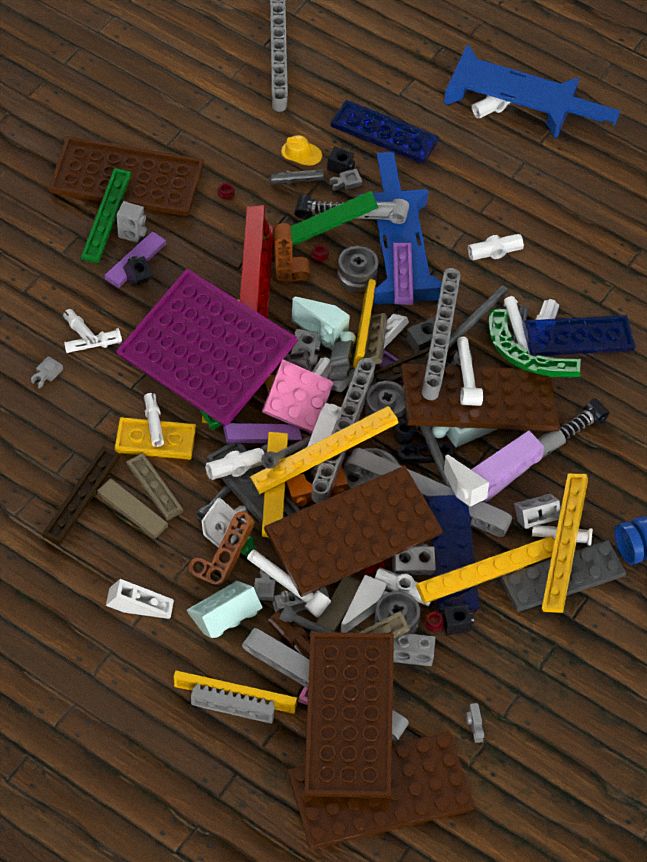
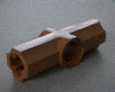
M282 611L275 612L268 620V624L279 634L284 645L310 660V640L306 631L300 625H295L293 622L287 621L285 623L279 620Z

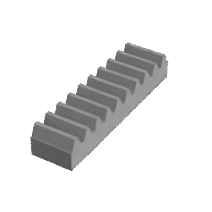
M200 684L193 688L191 694V705L270 724H272L274 719L275 706L273 701H270L267 705L265 699H262L258 703L257 697L250 701L249 695L241 699V693L233 697L232 691L225 695L223 689L220 693H217L215 687L212 691H209L208 686H205L202 690Z

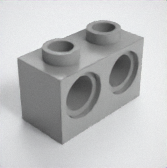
M123 201L117 213L119 238L139 243L141 237L145 236L147 227L145 226L146 215H144V207Z
M296 329L295 336L298 342L292 348L291 354L307 351L312 372L313 365H317L318 355L315 353L320 350L321 340H318V332Z
M552 494L514 503L517 522L525 529L559 520L560 502Z
M419 544L416 547L392 556V572L398 575H432L436 570L434 547H428V544ZM399 556H405L408 562H401ZM419 556H425L427 558V563L421 562L419 560Z
M404 633L395 638L393 662L432 666L435 637Z

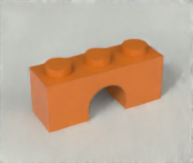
M342 465L329 498L348 490V481ZM304 474L285 481L286 494L296 506L302 507L314 502L312 500V484L306 480Z

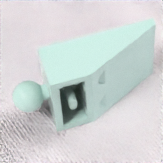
M296 296L293 298L292 322L303 330L318 332V340H321L323 346L333 350L334 343L349 340H352L353 344L356 342L355 334L349 331L350 316L335 305Z
M432 427L434 437L443 438L447 435L456 448L497 430Z

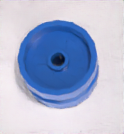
M640 516L632 519L631 522L626 521L616 525L614 537L623 560L631 566L642 562L643 559L647 560V517Z

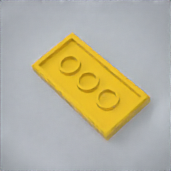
M120 417L115 451L123 454L140 455L143 453L145 456L192 460L196 424L160 421L164 444L156 447V443L155 446L152 445L148 420Z

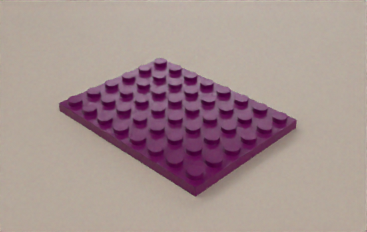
M186 269L123 342L116 353L223 426H227L294 347L298 339L293 334L189 269Z

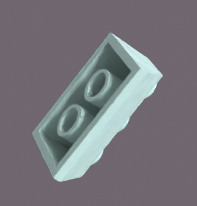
M235 581L187 609V612L204 635L216 638L221 636L226 629L238 626L241 620L255 616L257 611L262 609V605L254 587L240 581Z

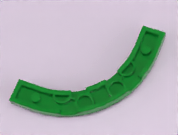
M490 309L489 334L491 341L499 354L508 362L523 370L549 377H580L581 359H558L540 355L535 357L528 354L526 349L517 343L515 344L508 330L509 315L507 309Z

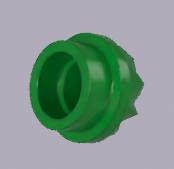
M252 535L248 537L242 549V554L248 555L252 550H257Z

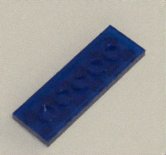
M345 100L332 119L330 126L422 164L426 162L439 141V136L349 100Z
M627 315L524 320L522 323L529 354L532 356L634 351L636 348Z
M456 495L428 496V506L443 530L442 535L431 539L432 547H434L435 577L475 563L469 505L458 499ZM477 585L439 598V612H443L446 607L468 605L469 610H479Z

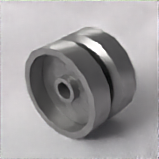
M353 246L345 249L340 254L338 261L337 278L339 284L349 292H365L369 279L377 280L379 263L377 255L369 248L362 246Z
M381 381L371 386L366 396V417L387 406L391 408L398 420L406 417L404 393L401 385L391 381ZM395 425L386 430L395 429Z
M393 591L383 595L376 604L374 624L401 611L410 627V631L406 633L416 634L420 618V607L417 600L412 595L401 591Z

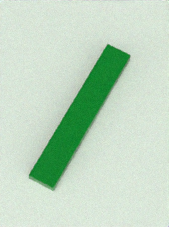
M118 168L113 169L81 255L82 260L99 264L132 175L130 171Z
M367 192L291 226L292 246L379 208L373 192Z

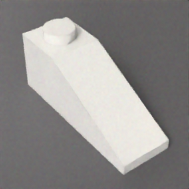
M325 403L307 447L332 434L341 407Z
M446 455L444 473L456 497L469 506L487 499L489 482L450 455Z
M367 575L364 576L341 623V633H347L376 612V604L379 599L386 593H389L386 591L387 583Z
M119 579L109 588L106 606L124 613L169 619L171 618L174 600Z

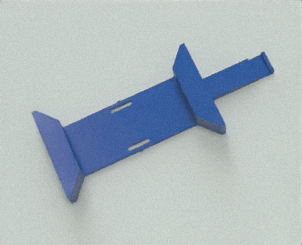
M468 45L447 86L444 104H451L463 99L467 89L505 100L506 102H512L548 113L546 124L554 138H558L568 112L603 122V120L613 122L614 126L620 115V110L575 97L579 78H574L561 84L520 72L519 70L516 71L477 59L473 50Z
M394 152L377 153L376 157L378 159L383 192L373 193L375 200L392 202L394 199H403L409 203V210L406 221L402 224H396L390 220L376 219L387 279L374 290L373 303L374 305L394 303L393 243H411L413 302L438 300L442 281L430 275L423 242L424 238L422 237L418 212L427 205L428 189L401 191ZM416 234L419 235L421 246L417 244ZM383 237H386L388 248L384 246Z

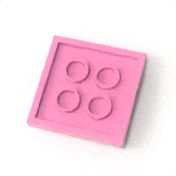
M283 359L278 365L262 412L312 434L320 412L327 402L333 381Z

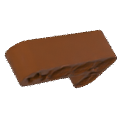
M286 223L276 225L274 228L276 280L279 282L308 280L310 278L309 260L305 257H292L290 225Z
M243 511L236 513L212 563L202 558H194L189 564L190 572L211 584L224 585L228 581L252 531L254 518ZM241 518L247 520V523L242 524L240 522ZM236 528H239V529L243 530V533H241V532H239V531H237V530H235V529H236ZM237 534L239 541L237 544L232 545L231 538ZM225 553L230 554V560L227 563L222 561ZM202 562L204 564V569L202 572L198 573L196 571V566L198 563ZM216 571H220L222 574L219 581H215L213 577Z

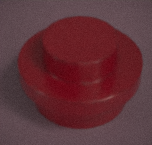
M223 183L218 188L217 194L220 198L228 200L234 197L235 189L230 183Z
M318 244L311 250V257L315 261H325L329 257V251L326 246Z
M430 612L424 618V625L429 631H439L444 626V618L438 612Z

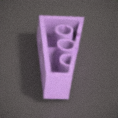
M527 431L471 469L489 482L487 499L482 502L487 503L531 465L542 459L544 446L530 431Z

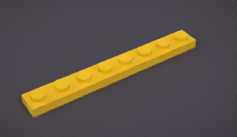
M387 406L279 461L277 466L271 469L266 468L250 476L251 481L259 494L398 424V419L391 408Z
M587 474L567 475L542 604L543 612L563 613L588 483Z
M553 536L535 541L422 581L416 585L423 604L550 559L555 540Z

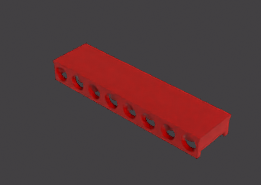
M265 205L248 206L240 302L268 319L274 226H269L266 221Z

